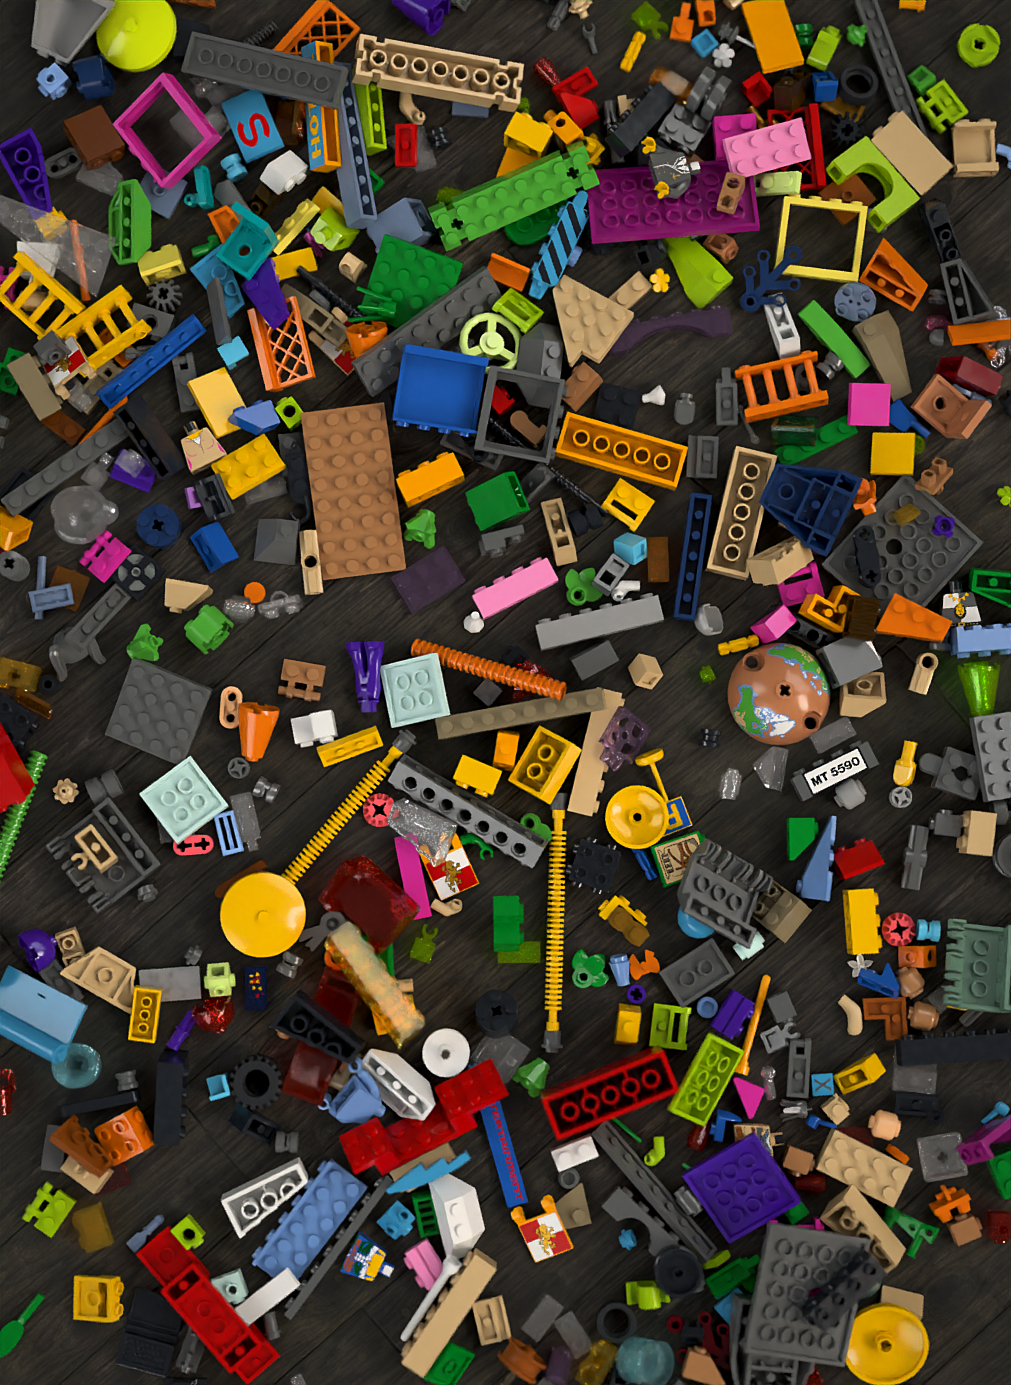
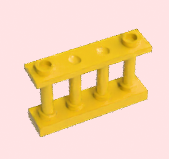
M18 251L13 258L17 260V266L0 285V302L38 335L37 339L40 341L51 330L54 332L58 330L71 314H80L87 307L25 251ZM28 270L33 275V280L14 302L11 301L4 293L23 271L26 272ZM39 285H45L49 289V294L29 317L20 308ZM55 299H60L65 303L64 310L45 331L36 322Z
M120 285L60 327L55 333L64 341L70 336H73L77 341V338L86 332L97 351L88 358L86 355L85 357L94 371H96V369L134 342L144 338L152 328L143 319L138 322L127 304L133 298ZM119 308L131 325L122 334L110 316ZM102 320L114 337L105 346L94 330V326ZM82 371L79 372L84 378L87 376Z

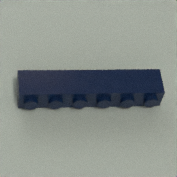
M691 492L689 496L672 616L674 620L688 622L695 620L712 495Z

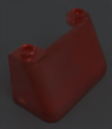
M358 856L342 862L318 898L326 910L330 912L342 910L369 936L366 940L367 948L377 956L382 954L420 912L418 903L374 862L364 856Z

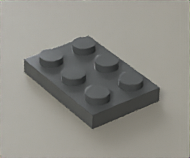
M710 938L659 971V974L681 1008L733 976L735 972L713 938Z

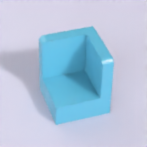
M239 336L232 339V343H227L217 348L229 370L237 366V361L249 355Z
M627 532L613 540L615 555L629 564L635 565L648 557L647 542L644 537Z
M228 1072L206 1079L211 1094L209 1096L210 1101L231 1095L232 1089L229 1085Z

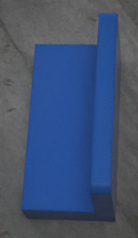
M219 522L200 528L190 537L210 573L217 571L224 564L239 557Z

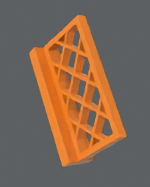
M316 0L273 50L301 56V52H298L297 44L300 41H309L311 43L315 40H323V42H326V40H338V48L333 50V59H335L361 28L329 0ZM328 9L336 14V21H324V14ZM337 25L338 36H326L325 26ZM340 25H348L353 31L350 35H340ZM313 26H322L323 36L311 37V28Z
M296 296L285 299L286 304L291 303L293 310L287 318L283 330L279 327L276 328L277 331L281 332L277 343L272 341L271 338L274 329L268 326L269 324L257 308L247 310L266 391L279 392L285 387L315 378ZM291 323L297 326V332L294 337L287 333ZM285 335L292 339L288 350L281 346ZM296 343L302 346V352L299 357L292 353ZM279 349L286 353L281 363L276 359ZM290 356L297 359L293 370L285 366ZM301 363L306 365L308 374L303 376L297 373ZM283 369L291 374L288 380L282 383L280 375Z

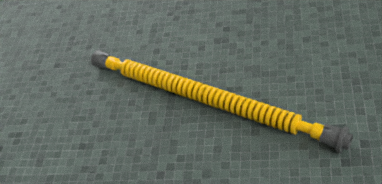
M407 729L405 732L399 731L400 734L393 741V746L388 751L389 754L382 762L379 760L376 762L379 764L378 767L375 764L373 765L375 771L370 769L371 775L367 772L366 776L369 778H362L365 782H359L361 787L356 785L355 788L358 791L354 789L351 791L354 795H348L351 798L350 800L346 797L345 801L347 804L341 803L344 807H338L340 812L335 810L334 813L337 816L333 814L330 816L333 820H327L330 823L329 825L324 823L326 829L320 828L322 833L317 832L319 837L316 835L313 837L316 841L311 839L309 842L312 845H306L308 850L303 848L305 854L300 852L301 858L298 856L295 858L298 862L292 861V864L295 866L290 864L288 867L291 870L286 869L287 875L282 873L281 876L288 879L293 885L296 884L293 880H299L297 875L302 877L303 874L300 871L306 872L304 867L307 869L310 867L307 863L312 865L313 861L311 858L316 860L317 858L314 855H320L318 850L323 852L324 849L321 846L326 848L325 842L328 844L331 842L328 838L334 839L332 833L337 835L338 833L335 830H341L339 825L344 827L345 824L342 821L347 823L349 820L346 817H352L349 813L355 814L353 808L358 810L359 807L356 805H362L360 800L366 801L363 796L368 798L370 795L367 792H373L370 788L376 789L374 783L379 785L380 782L377 780H383L381 775L387 776L385 770L388 773L391 771L388 767L395 758L398 759L402 753L405 754L413 744H416L414 741L416 736Z
M557 793L551 803L552 818H554V831H551V834H554V836H551V839L554 842H549V845H553V847H549V850H553V853H549V856H553V858H549V861H553V864H549V867H553V869H549V872H553V875H548V878H553V880H548V883H552V886L548 885V889H552V891H548V894H552V896H548V899L552 900V902H548V905H552V907L547 908V910L552 911V913H547V916H551V918H547V921L551 922V924H547V927H551V929H547V932L551 933V935H547V938H551V940H547V943H550L551 946H546V949H551V951H546V954H550V956L546 957V960H550V962H546V965L550 966L546 967V971H550V973H546V976L550 978L545 979V982H550V984H545V987L549 988L545 989V993H549V995H545V998L549 999L545 1000V1004H549V1006H545V1009L549 1010V1021L546 1022L544 1044H541V1047L546 1048V1052L554 1053L558 1052L559 1048H563V1045H561L559 1022H557V1010H562V1006H557V1004H562V1001H558V999H562V995H558V993H562V990H558V988H562V984H558V982H562V979H558V977H562L563 974L558 973V971H563V968L558 967L563 966V963L559 962V960H563V957H559V955H563V951H559V949H563V946H559V944H563V941L559 940V938H564V935H559V933H564V930L560 929V927H564V924H560V922H564V919H560V916H564V913H560V911H564V908H560V905H564L565 902H560V900H565V897L560 896L565 894V891H561V889H565V886H561V883L565 884V880H561V878H565V875H561V873H565V870L561 869V867H566V864H561V862H566V859H562V856H566V853H562V851H566V848H562V845H566V842H562V840H566V837H562V834L567 833V831H562L563 819H565V810H567L568 793Z

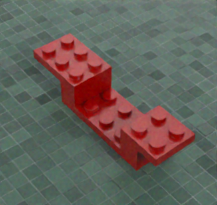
M492 1058L434 1087L440 1100L435 1102L436 1105L425 1120L404 1118L384 1128L376 1117L339 1136L353 1172L357 1174L375 1165L380 1173L385 1175L478 1127L473 1113L509 1095Z
M168 1225L136 1255L163 1286L160 1292L231 1374L235 1370L248 1385L279 1358L280 1354L254 1323L248 1325L209 1280L208 1277L211 1273L190 1248L188 1250L185 1249L171 1232L172 1227Z

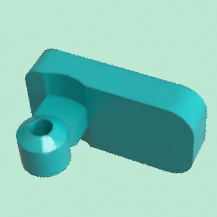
M204 165L194 167V175L198 193L186 195L184 202L190 207L199 205L205 210L214 208L209 170Z

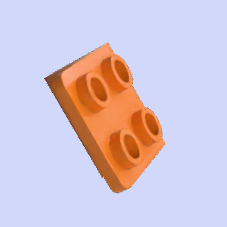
M138 1106L129 1109L94 1129L103 1150L114 1162L113 1166L154 1145V1134L149 1129L144 1115Z

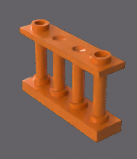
M803 351L798 356L752 367L744 365L735 370L736 381L743 379L749 403L748 409L744 410L746 423L828 404L827 390L821 391L818 388L812 364L818 361L817 351ZM802 363L805 366L811 391L808 395L804 396L798 394L792 367L799 366ZM784 370L790 393L789 399L780 401L777 398L771 372ZM763 374L770 401L768 404L760 406V404H757L751 377Z

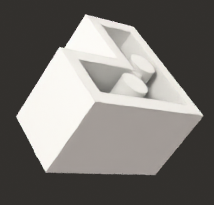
M332 710L311 713L308 716L291 719L295 744H300L301 748L313 746V742L319 740L322 744L334 741V737H338L334 712Z

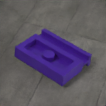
M124 449L120 450L113 471L110 474L111 478L147 493H150L151 486L157 476L145 458Z

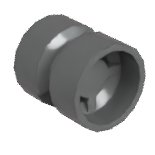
M113 769L102 773L99 779L94 777L85 781L87 791L96 806L109 796L115 798L124 793L122 785Z
M1011 798L989 801V813L997 814L996 825H1005L1007 821L1011 824Z

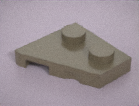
M579 1182L576 1187L555 1203V1208L565 1229L591 1224L583 1184Z

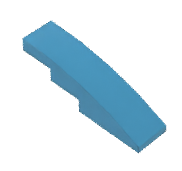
M466 1150L450 1162L442 1156L428 1168L420 1162L388 1186L386 1191L390 1194L432 1182L452 1172L470 1160L471 1156Z

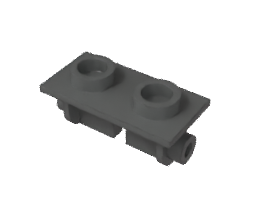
M190 1326L176 1366L180 1367L182 1372L189 1373L191 1371L196 1373L205 1344Z

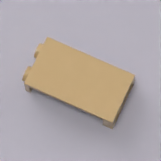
M896 111L888 118L889 123L884 128L880 126L873 132L872 135L874 137L871 141L920 195H924L954 166L920 131L904 111L900 113Z

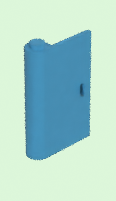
M8 965L0 982V1035L46 1060L58 1064L67 1056V1050L87 1005Z

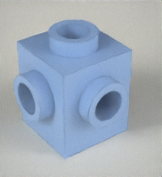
M53 63L49 68H44L39 73V77L36 78L40 84L38 89L45 97L49 95L53 100L57 97H62L67 92V88L72 84L69 77L56 63Z

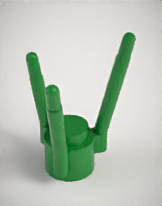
M359 286L356 288L358 291L384 302H380L379 307L357 306L358 309L377 311L380 316L348 318V322L389 321L390 318L395 319L397 302H392V298L382 296Z

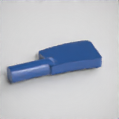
M900 399L890 406L889 422L902 432H905L911 426L925 439L929 436L931 432L916 420Z

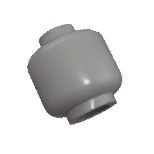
M850 778L836 786L835 791L837 795L834 796V799L840 807L845 806L851 810L865 801V794L867 792L858 779L855 781Z

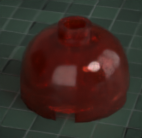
M226 996L210 997L203 1000L204 1005L199 1007L196 1004L191 1009L196 1025L203 1031L214 1032L215 1034L226 1031V1027L231 1024L235 1015L231 996L228 998Z

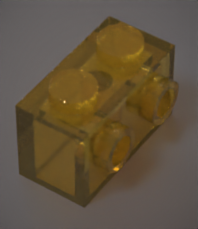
M605 1339L593 1343L589 1349L590 1355L578 1367L580 1371L575 1379L583 1385H601L622 1352Z

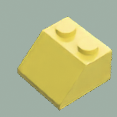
M168 244L162 246L161 250L156 252L147 251L139 259L140 274L147 286L155 284L154 280L161 282L162 278L167 280L186 273L176 245Z

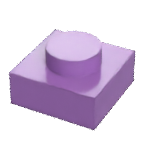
M184 488L188 509L202 507L195 488Z

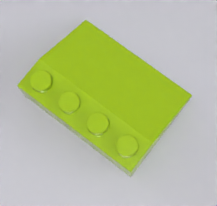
M708 1033L668 1110L705 1127L745 1051L714 1034Z

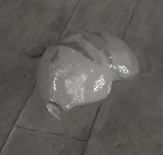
M89 485L68 487L55 496L50 506L51 514L55 519L54 529L56 534L63 541L75 545L87 544L98 538L106 530L107 525L113 523L119 515L116 504L106 500L100 491Z

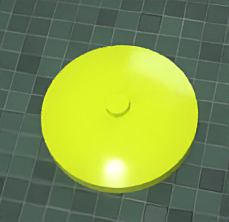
M114 0L117 2L115 7L96 29L97 43L101 53L105 55L112 65L123 71L141 72L153 68L168 55L175 41L177 26L172 8L165 0Z

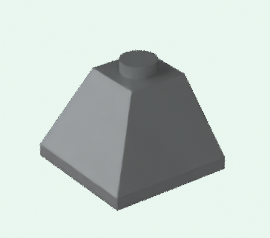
M259 519L254 561L295 566L301 526L299 521Z

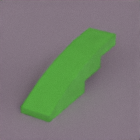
M812 300L798 313L818 341L843 362L844 367L853 378H857L871 365L845 332L815 300Z

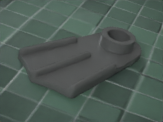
M230 179L217 183L214 197L223 206L227 205L231 209L236 201L251 211Z

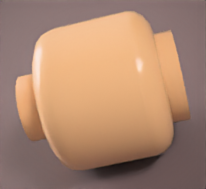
M883 1110L877 1111L874 1116L871 1115L868 1122V1128H871V1133L874 1137L888 1141L898 1136L901 1127V1121L898 1120L896 1114Z

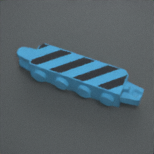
M579 191L572 202L568 201L565 206L561 205L556 215L560 218L557 224H552L547 234L551 237L548 243H543L539 254L542 256L539 262H534L530 273L533 274L531 277L533 281L528 295L540 300L547 288L557 285L589 218L588 211L583 209L587 202L586 200H588L587 192Z

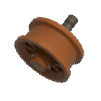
M510 1337L508 1339L509 1344L503 1352L499 1351L497 1354L498 1358L510 1369L499 1385L511 1384L517 1375L525 1381L535 1384L537 1382L535 1377L541 1369L545 1370L548 1367L547 1364L536 1354V1351L531 1346L525 1345L514 1337Z

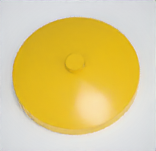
M256 872L240 878L228 889L221 903L220 921L226 938L236 949L250 956L270 957L284 952L297 941L305 924V905L300 892L288 879L275 873Z
M879 1303L865 1307L855 1314L846 1364L858 1378L870 1384L895 1385L902 1383L914 1376L926 1360L929 1342L925 1327L916 1314L901 1305Z

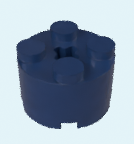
M103 53L73 62L74 71L79 77V81H77L78 91L80 94L84 93L85 99L89 101L114 95L112 92L115 91L111 69H108L104 64L108 63Z
M160 504L151 505L145 508L137 517L138 534L149 546L157 549H167L178 541L182 524L176 513L169 507ZM158 523L164 524V525L161 526V528H162L161 531H158L157 529H155V528L157 527L156 524H158Z

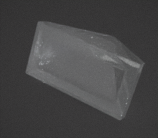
M772 746L753 764L765 788L782 791L789 750Z

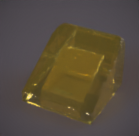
M907 504L894 512L893 517L899 526L902 527L921 515V512L912 504Z

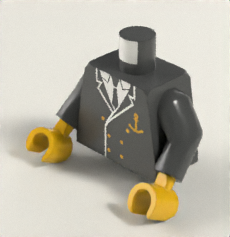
M647 137L642 141V144L646 145L642 151L645 154L651 153L649 156V168L658 199L665 197L679 198L690 187L691 175L700 174L699 162L687 163L684 153L663 148L657 145L653 138Z

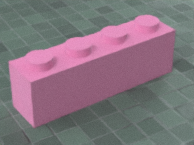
M539 557L530 562L531 566L525 569L522 566L513 570L512 576L506 579L504 576L499 577L493 581L494 585L488 588L484 585L476 589L472 598L483 620L557 583L558 578L547 558L542 560Z

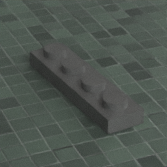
M115 583L64 637V640L80 653L124 607L132 596Z

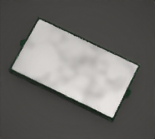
M201 964L138 969L140 986L163 988L161 1003L203 1000L202 984L204 981L201 979Z

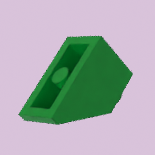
M787 818V860H795L815 839V835H818V822H814V818Z

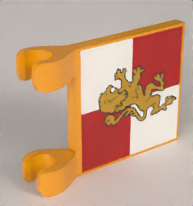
M456 832L449 834V839L454 849L431 859L425 846L418 849L441 901L479 884Z
M551 1195L544 1196L541 1200V1205L546 1213L526 1220L522 1207L518 1206L511 1212V1216L517 1223L535 1263L574 1248L555 1208Z

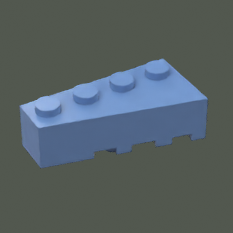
M1011 623L1005 626L1003 624H993L986 627L976 625L965 627V629L963 626L951 629L949 637L951 655H957V659L970 658V654L978 653V657L991 656V652L998 651L999 655L1011 654Z

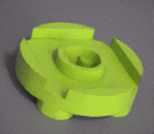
M970 25L962 32L957 43L959 55L971 67L985 66L991 63L997 56L1000 38L997 32L988 25ZM974 41L978 43L983 42L982 50L974 47Z

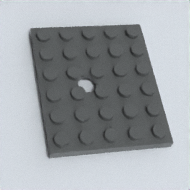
M903 475L875 505L876 512L866 515L821 564L827 572L845 587L858 593L860 596L880 600L881 611L879 619H882L895 593L925 608L984 543L927 491L916 490L915 484L917 482L909 475ZM936 516L952 517L955 520L952 529L953 535L950 538H946L945 535L935 536L932 533L933 528H935L934 518ZM863 525L870 526L874 530L876 546L879 552L881 580L871 588H866L861 584L855 560L853 534ZM862 531L859 537H862L865 541V539L868 537V534L865 535ZM896 539L901 543L902 550L898 555H891L887 552L886 544L889 540ZM869 572V574L866 576V579H870L872 582V580L875 579V576H871Z
M768 1222L742 1350L746 1353L845 1367L858 1302L825 1333L814 1325L801 1308L805 1305L809 1292L813 1288L821 1289L822 1285L831 1281L837 1275L838 1270L847 1266L857 1253L863 1250L868 1252L870 1239Z

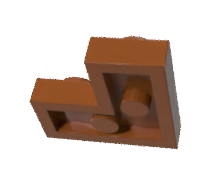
M901 996L897 999L892 997L862 998L863 1020L884 1019L885 1040L902 1039L901 1035L907 1034L906 997Z

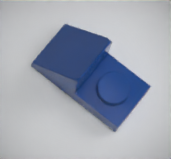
M832 71L812 72L811 82L814 85V101H834L838 80Z
M888 962L882 975H878L874 970L861 968L857 984L894 999L898 998L900 987Z

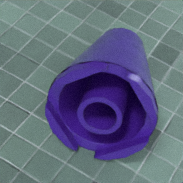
M392 0L393 5L424 33L434 35L441 29L445 23L441 20L444 14L448 16L450 10V0Z

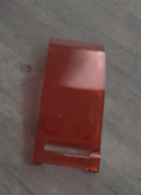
M326 965L314 1000L350 1028L366 979L352 977L332 970V967ZM332 978L355 986L356 990L354 992L328 983V979ZM300 1040L281 1092L322 1106L339 1059L324 1053V1051L316 1047L306 1045L305 1042Z

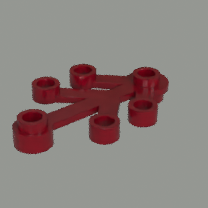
M707 1311L700 1312L698 1320L702 1324V1328H704L705 1338H703V1344L699 1347L707 1349V1353L717 1356V1358L712 1359L716 1367L722 1366L725 1370H731L730 1363L726 1362V1358L730 1356V1340L728 1336L730 1329L726 1323H719L716 1327L718 1335L721 1336L723 1347L721 1349L714 1342L710 1324L711 1315ZM671 1315L668 1317L666 1325L671 1333H681L684 1322L679 1315ZM708 1315V1321L703 1322L701 1316ZM674 1321L679 1322V1327L676 1329L671 1327ZM721 1326L727 1328L725 1333L719 1332ZM679 1348L676 1350L675 1355L678 1361L684 1362L685 1357L679 1358L678 1354L681 1351L687 1353L688 1348Z

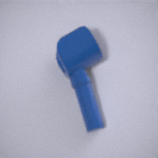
M813 1114L806 1120V1124L814 1129L819 1124L834 1129L837 1127L835 1123L824 1121Z

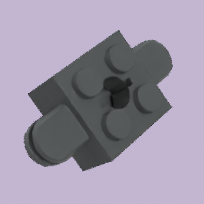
M944 747L941 756L927 753L923 754L918 760L919 769L924 773L934 776L931 788L969 801L976 799L978 791L982 792L976 756L951 747Z

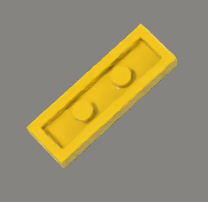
M373 726L316 748L323 766L326 767L381 747L383 743L377 727Z

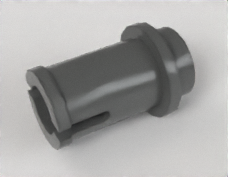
M275 1311L264 1313L262 1315L266 1331L264 1336H267V1340L279 1338L281 1330H278Z

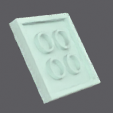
M438 653L381 666L380 673L391 728L450 715Z
M191 756L140 793V796L177 844L181 843L229 807Z

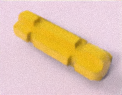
M638 31L635 33L633 41H631L620 64L622 70L627 72L631 70L641 45L644 43L645 34Z
M751 635L748 638L743 637L729 641V643L719 644L718 650L720 655L729 654L730 651L733 653L748 649L749 646L751 648L759 645V639L757 635Z

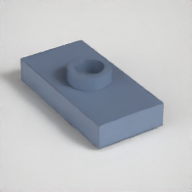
M70 583L28 592L33 613L75 604Z

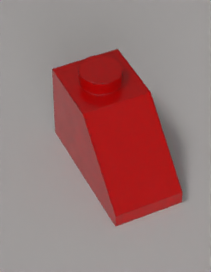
M555 90L565 113L580 129L599 119L597 114L599 109L594 100L564 90Z

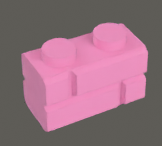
M425 1238L405 1251L406 1257L404 1261L409 1269L414 1268L417 1273L415 1279L421 1288L425 1286L428 1291L442 1273L443 1265L428 1238Z

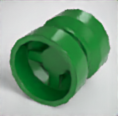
M799 24L793 26L801 51L812 49L814 46L813 39L811 38L813 32L812 25Z

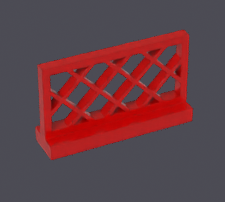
M818 103L799 107L795 111L767 110L768 127L775 125L772 120L774 115H781L786 119L785 122L792 120L791 118L795 113H804L805 121L803 126L806 125L805 135L807 136L811 159H809L805 167L799 162L794 164L802 169L800 173L806 172L811 176L812 184L804 185L801 183L800 191L823 190L826 186ZM787 165L785 168L773 169V173L778 172V169L781 172H787L786 170L790 165Z

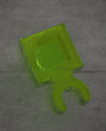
M647 1L631 15V18L645 32L650 28L656 39H659L661 36L657 32L658 28H662L665 32L668 31L667 24L658 21L661 15Z
M425 924L422 928L424 936L423 938L416 937L410 957L430 964L436 947V943L431 942V940L438 934V928H435L433 934H428L426 932L428 925Z

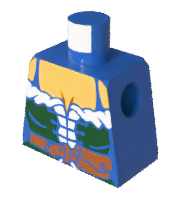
M359 1231L340 1271L373 1281L377 1272L389 1278L394 1265L384 1261L387 1251Z

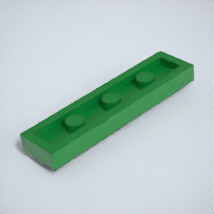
M847 414L774 450V454L777 456L779 464L795 465L857 434L858 431L855 425H847Z

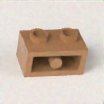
M585 362L577 365L573 369L570 378L564 382V385H568L566 398L562 397L561 400L575 412L603 382L599 374Z

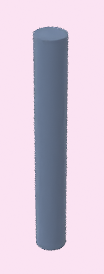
M38 556L36 590L45 589L46 557ZM44 611L36 612L35 619L43 620Z

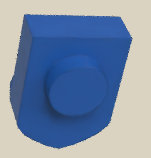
M718 1109L715 1122L711 1121L710 1125L712 1138L716 1141H723L726 1120L742 1122V1119L731 1112Z

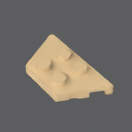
M98 946L60 971V974L131 1014L136 971L133 965Z

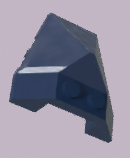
M776 463L759 503L807 548L827 557L863 479L844 470Z

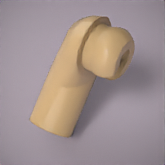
M435 898L430 908L444 916H450L461 911L462 902L460 899H453L443 903Z

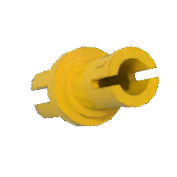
M904 740L901 759L896 760L893 780L898 786L907 787L914 780L917 764L913 761L918 743Z

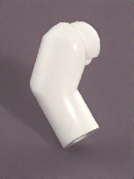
M620 581L611 593L613 599L621 601L628 591H640V581Z

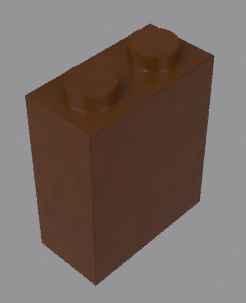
M101 105L64 120V132L87 171L99 169L104 164L110 161H117L125 155V144Z

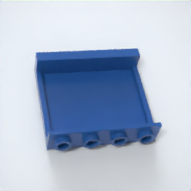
M404 344L392 420L397 421L396 425L409 427V423L417 424V429L429 431L430 427L438 428V432L450 434L451 430L459 431L458 436L471 437V434H477L476 425L485 369L488 367L489 358Z

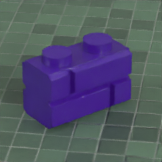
M731 989L709 1025L730 1039L734 1036L738 1037L744 1028L741 1024L745 1018L749 1020L755 1011L753 1005L755 1003Z

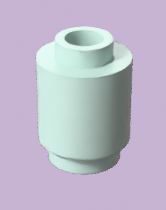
M756 931L750 949L738 943L733 946V949L742 960L746 957L749 959L764 947L762 943L765 940Z

